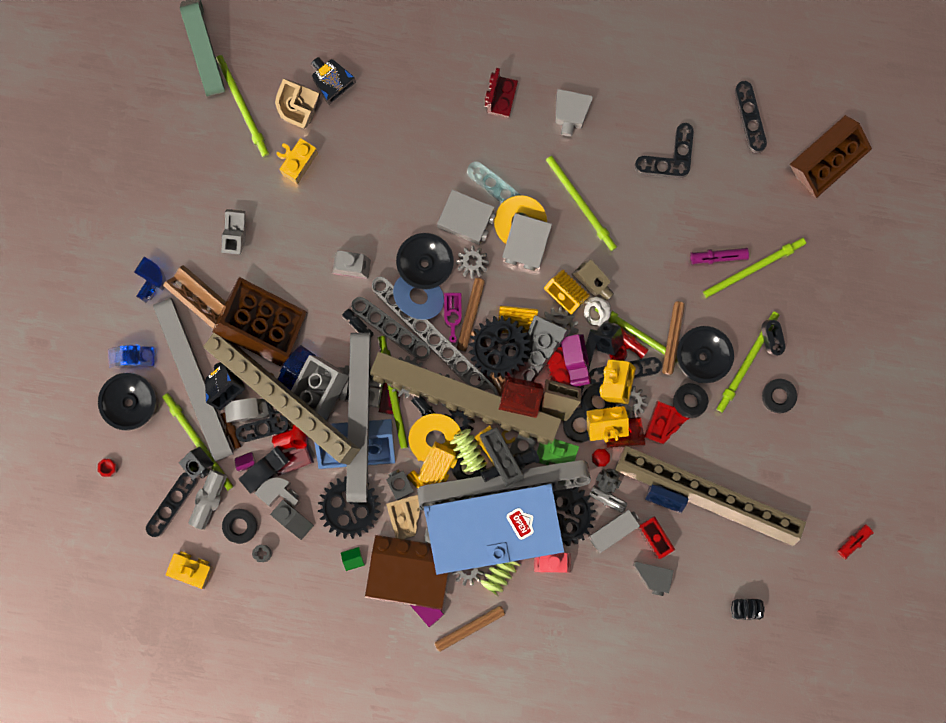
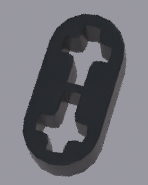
M776 320L764 321L761 330L767 352L771 355L783 354L786 347L780 323ZM771 325H774V329H772V331H769L768 328H770ZM775 344H778L776 350H773V346H775Z

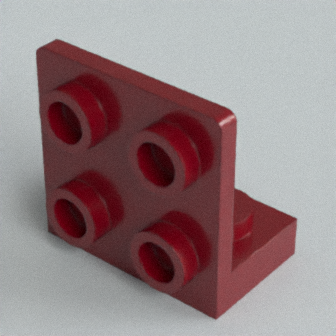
M496 68L495 73L492 72L490 76L489 89L491 91L487 90L485 107H487V113L509 118L518 80L501 77L500 68Z

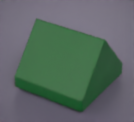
M359 547L341 552L342 562L346 571L365 566Z

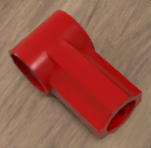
M293 425L292 430L272 437L274 448L279 446L281 450L291 447L304 449L308 442V436L295 425Z

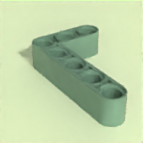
M201 0L182 1L180 12L206 96L225 92L203 18L204 9Z

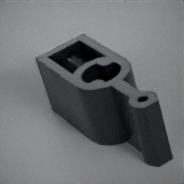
M276 446L269 454L239 478V481L250 494L254 493L265 481L276 475L290 460L279 446Z

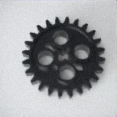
M493 316V322L486 319V325L479 323L481 329H474L477 335L470 336L474 343L468 344L473 347L469 354L475 355L471 358L472 362H477L475 368L482 367L480 372L484 374L487 371L488 377H491L494 373L496 379L499 378L500 374L503 378L507 377V373L514 376V369L520 372L519 365H526L523 359L530 358L525 353L531 351L530 348L526 347L531 341L525 340L529 334L527 332L522 333L525 328L523 326L518 327V321L512 324V318L510 317L505 321L504 316H501L499 321L495 316ZM508 330V337L501 339L502 331ZM487 338H490V339H491V344H490V346H489V347H484V345H483L484 341H485ZM499 343L503 345L501 351L497 350ZM512 347H515V348H516V353H515V355H514V356H509V355H508L509 349L512 348ZM487 351H492V352L488 353L486 356L484 355L485 352H487ZM498 355V363L492 365V357Z
M345 476L344 482L337 478L336 485L330 482L331 489L324 488L327 494H320L324 502H318L319 505L323 506V509L318 510V512L324 514L320 520L327 521L323 526H331L330 533L336 530L337 537L343 533L344 539L347 538L348 534L354 539L355 533L362 537V530L369 533L367 527H375L372 520H379L374 515L375 513H381V511L376 509V506L381 505V503L375 502L379 495H372L375 491L374 488L368 489L367 502H349L351 505L354 504L352 512L357 521L354 524L350 512L344 509L347 507L342 495L343 491L346 493L347 476ZM333 498H341L342 504L340 507H333ZM363 507L367 510V515L364 518H359L357 510ZM342 515L349 517V523L345 526L339 523V518Z
M579 487L553 491L556 510L563 511L566 515L580 520L578 523L571 518H564V515L557 513L563 544L565 542L566 546H571V541L573 544H578V539L584 541L583 534L590 535L587 529L594 528L590 521L596 520V518L591 517V514L596 512V510L590 509L594 505V502H588L591 496H583L585 490L578 492ZM559 497L563 499V505L561 507L557 505V499ZM576 505L580 507V512L577 515L574 513ZM569 522L573 526V529L570 533L566 529L567 524Z

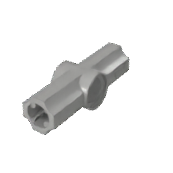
M210 470L203 489H200L196 494L195 508L188 522L191 526L205 530L212 511H215L220 503L219 494L227 478L225 474Z

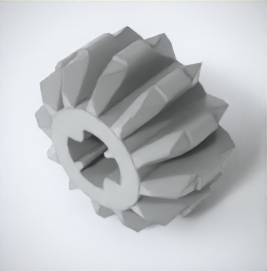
M471 246V251L469 252L465 247V254L459 252L458 256L461 259L456 260V263L461 265L458 267L459 271L465 270L463 276L466 277L468 273H471L470 276L473 279L474 273L481 277L480 270L487 271V268L483 265L489 264V261L484 260L487 257V253L480 255L482 248L479 247L475 252V247ZM469 259H476V265H469Z
M632 386L630 398H634L633 401H636V404L632 407L628 406L629 404H618L616 406H625L628 418H631L632 412L634 417L637 418V410L643 414L645 411L642 407L648 406V403L642 402V400L647 398V395L640 397L643 390L640 389L636 393V386Z
M474 568L471 571V575H466L467 572L464 574L463 570L452 572V575L460 574L456 579L457 582L462 577L464 578L462 584L464 586L467 583V579L470 580L471 586L474 585L472 578L480 582V578L476 576L477 573L484 575V572L478 571V568Z

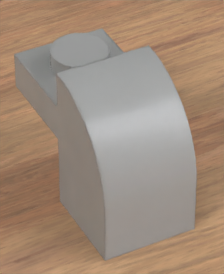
M226 209L221 253L241 254L246 235V211Z
M250 398L231 401L225 406L226 423L270 418L265 399Z
M271 478L265 481L254 493L270 507L280 496L295 508L300 503L297 499L299 495L291 488L289 491L287 490L291 483L282 478Z

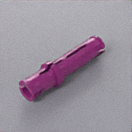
M748 248L719 251L709 249L707 252L690 253L692 265L701 263L711 265L713 262L749 260Z

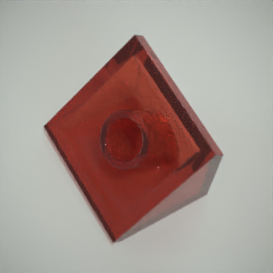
M504 375L498 410L537 418L544 391L543 385Z
M641 417L629 418V436L619 437L618 441L615 438L608 439V442L604 441L605 449H622L625 446L630 448L644 447L645 437Z

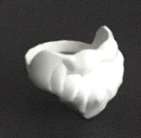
M601 297L586 299L585 304L587 305L584 309L586 320L590 324L601 326L604 322L607 323L611 314L610 303ZM592 306L598 309L599 320H594L590 316V308Z

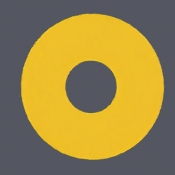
M514 196L505 200L497 209L494 218L496 233L505 244L511 229V220L515 213H524L528 217L547 222V216L541 204L528 196Z
M442 414L425 415L418 419L411 427L409 446L417 458L422 457L421 461L424 462L432 448L426 442V436L430 431L438 430L444 434L445 443L443 445L451 449L457 446V444H450V442L461 429L450 417Z

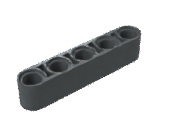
M357 297L352 301V310L358 317L411 356L416 357L417 360L426 361L429 359L431 351L427 343L365 298ZM360 302L366 304L363 311L356 310V305ZM375 313L381 315L380 321L376 323L371 321V316ZM395 325L397 327L396 331L393 334L387 333V326ZM404 336L412 338V342L409 345L401 343ZM418 348H426L427 354L425 356H418Z

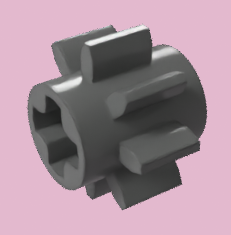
M603 469L602 473H599L596 478L599 481V488L604 492H615L622 482L618 480L620 475L614 469Z

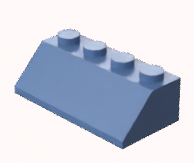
M392 419L369 421L368 465L395 463ZM348 422L331 424L348 438ZM315 443L319 469L347 467L346 464L339 463Z

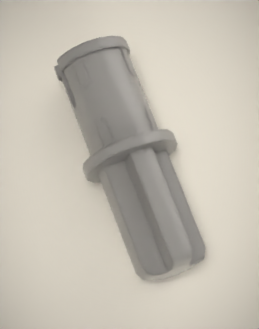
M595 485L589 494L594 499L604 503V506L608 505L619 512H624L627 507V502L613 496L612 492L602 491Z

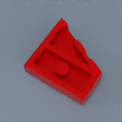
M657 401L644 438L664 444L690 418L682 416L675 407Z

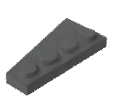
M535 315L528 330L529 336L525 338V340L531 341L530 344L526 345L531 351L525 353L530 358L523 359L526 365H519L520 372L515 369L513 370L514 376L510 375L507 381L508 388L525 394L570 330Z

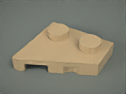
M418 495L387 503L395 537L398 539L414 537L420 514Z

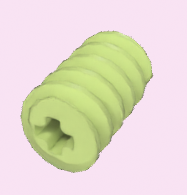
M465 429L455 434L454 439L450 442V444H457L453 449L454 451H460L457 458H464L460 465H467L463 470L464 472H473L487 465L486 462H483L484 456L480 455L481 449L476 448L478 443L472 442L475 437L474 435H469L471 429Z
M517 561L496 564V568L489 567L492 574L485 573L487 581L481 580L480 582L485 588L498 596L496 591H504L500 585H508L505 578L512 579L509 572H517L514 565L521 566V564Z

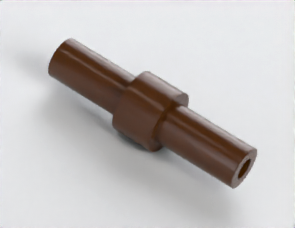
M225 412L221 413L220 415L225 425V433L229 436L234 450L241 448V444L236 437L237 429L232 422L226 423Z

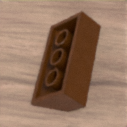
M845 115L789 165L797 179L817 198L872 148L860 123Z

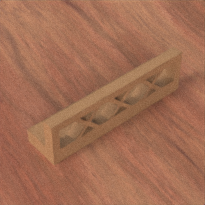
M184 265L179 267L174 277L165 281L163 286L210 327L214 328L226 301Z

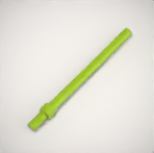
M219 55L216 57V60L250 129L251 138L254 144L258 146L262 157H266L269 155V152L264 143L265 139L262 133H259L223 55Z
M553 156L548 157L546 161L598 232L597 236L606 243L611 251L615 250L617 246L609 236V231L603 228Z
M801 238L792 244L788 243L782 246V249L703 291L704 296L708 298L783 256L793 254L796 249L807 244L805 239Z
M611 311L608 322L617 324L665 355L666 347L618 317L619 314Z
M773 311L768 320L777 321L780 315ZM771 325L768 330L771 331L774 325ZM762 331L729 388H726L722 394L723 398L716 408L717 411L723 413L729 401H732L735 397L736 389L764 343Z
M385 336L377 337L380 352L391 356L390 350L387 348ZM388 386L400 447L405 449L408 448L397 391L392 392L393 388Z
M169 393L165 394L162 398L169 406L172 416H176L196 447H201L214 463L211 468L225 474L182 413L183 410L180 405L175 403ZM228 477L224 482V487L227 491L234 487Z

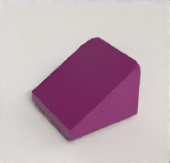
M252 452L236 457L234 460L235 468L239 472L247 470L256 464Z

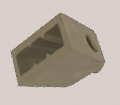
M592 259L584 261L572 273L593 296L599 294L607 301L614 294L608 287L611 281ZM595 279L598 281V286L594 284Z
M546 379L541 412L565 422L581 402V388Z

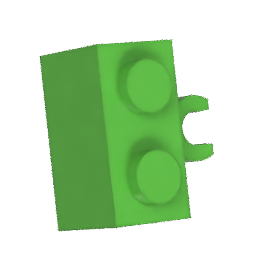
M554 439L553 443H548V445L539 443L537 450L539 463L549 465V463L560 464L575 461L579 446Z

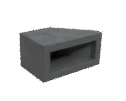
M282 500L270 514L300 540L314 526L285 500Z
M639 562L633 563L635 570L646 587L653 590L652 594L663 596L664 593H669L674 570Z

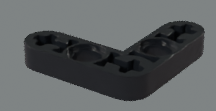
M682 123L677 127L673 158L640 156L635 162L636 171L644 175L673 178L686 177L691 165L694 134L692 125ZM683 128L690 132L687 133L685 141H682L683 133L680 132ZM686 146L688 153L680 155L678 147ZM645 161L647 165H652V161H655L654 171H651V166H646L645 169H642L638 164ZM658 163H666L668 169L665 172L659 171L657 168ZM671 163H674L673 167L675 168L682 164L686 170L683 173H679L678 169H673V173H670Z
M266 401L270 418L239 426L236 430V437L241 442H250L284 433L290 429L291 421L284 415H280L281 421H285L286 425H283V429L278 427L277 423L280 422L279 416L275 417L274 414L281 413L275 411L272 405ZM262 423L268 426L266 434L259 432V426ZM244 428L246 431L254 430L255 432L248 434L247 439L241 434L244 432Z

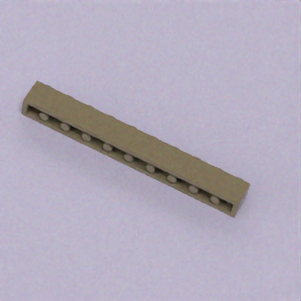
M215 333L205 343L203 348L339 463L350 465L361 450L235 343Z
M381 352L377 353L370 372V377L377 383L383 384L386 382L391 384V388L399 391L405 389L409 391L410 395L418 398L421 395L428 398L427 401L433 404L440 402L445 404V407L449 410L456 411L458 409L464 411V415L471 418L475 416L480 417L487 424H499L503 430L518 431V435L529 438L531 436L537 438V442L544 445L553 443L561 422L559 418Z
M625 446L615 468V471L650 486L652 484L660 485L673 493L679 492L684 497L689 498L688 502L791 546H794L802 537L806 524L803 520L628 446Z

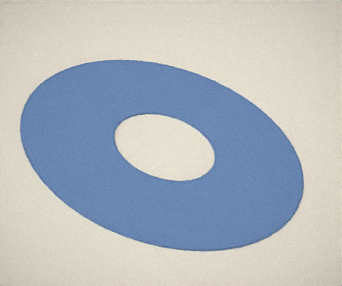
M401 277L398 278L393 288V296L396 304L405 314L415 319L425 320L433 318L440 313L444 304V296L440 286L424 290L427 293L428 299L424 304H417L410 298V291L414 287L408 285Z

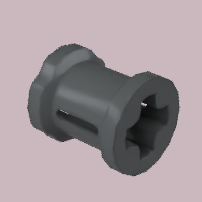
M257 545L252 551V556L257 562H267L272 556V551L266 545ZM261 548H263V551L267 552V555H264L263 559L261 558V556H258V552L261 551Z

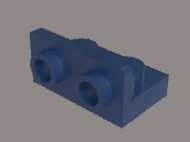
M653 484L649 486L645 498L647 501L679 513L683 512L689 499L679 492L673 493L666 490L663 486Z

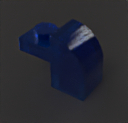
M143 257L134 273L146 280L136 297L147 303L148 300H152L156 287L162 291L165 287L163 285L166 278L163 270L156 263Z
M128 345L108 349L109 368L154 366L153 347Z
M300 345L286 360L277 379L291 390L308 356L316 355Z

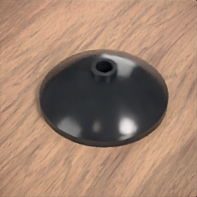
M419 233L406 239L400 246L396 257L397 270L401 278L408 285L422 290L433 289L442 285L449 278L454 264L450 246L441 237L431 233ZM425 261L428 263V266L423 267L421 263Z
M700 326L689 330L684 334L677 346L676 356L680 369L688 378L698 383H713L722 379L730 371L734 362L732 343L722 331L714 327ZM700 354L705 356V360L700 359Z
M121 373L111 377L102 386L98 396V409L102 418L107 424L119 430L130 431L142 427L151 419L156 408V395L153 387L145 378L134 373ZM131 399L133 404L127 406V401Z

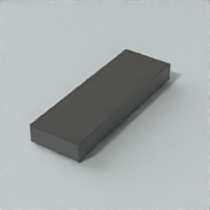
M496 427L480 434V439L506 487L524 479V475L499 429Z

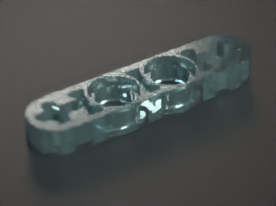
M473 162L468 166V176L501 203L507 200L501 198L500 192L502 190H509L511 193L510 198L522 196L483 164ZM472 168H480L479 172L484 176L482 181H480L481 176L479 174H472ZM488 178H493L496 180V185L492 188L487 187L485 181Z

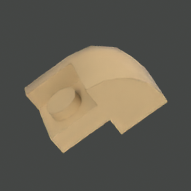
M283 79L275 100L277 111L285 121L305 129L314 116L315 107L321 93L294 81Z

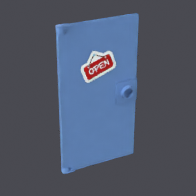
M552 483L424 506L437 575L564 553Z

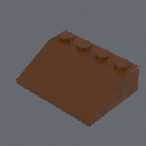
M239 277L212 332L281 367L290 356L307 311Z
M375 535L365 598L442 610L448 573L436 574L431 544Z

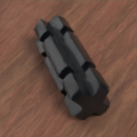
M347 309L342 314V317L346 321L349 320V324L358 333H370L371 338L373 337L374 333L367 329L365 323L358 316H354L355 313L351 309Z

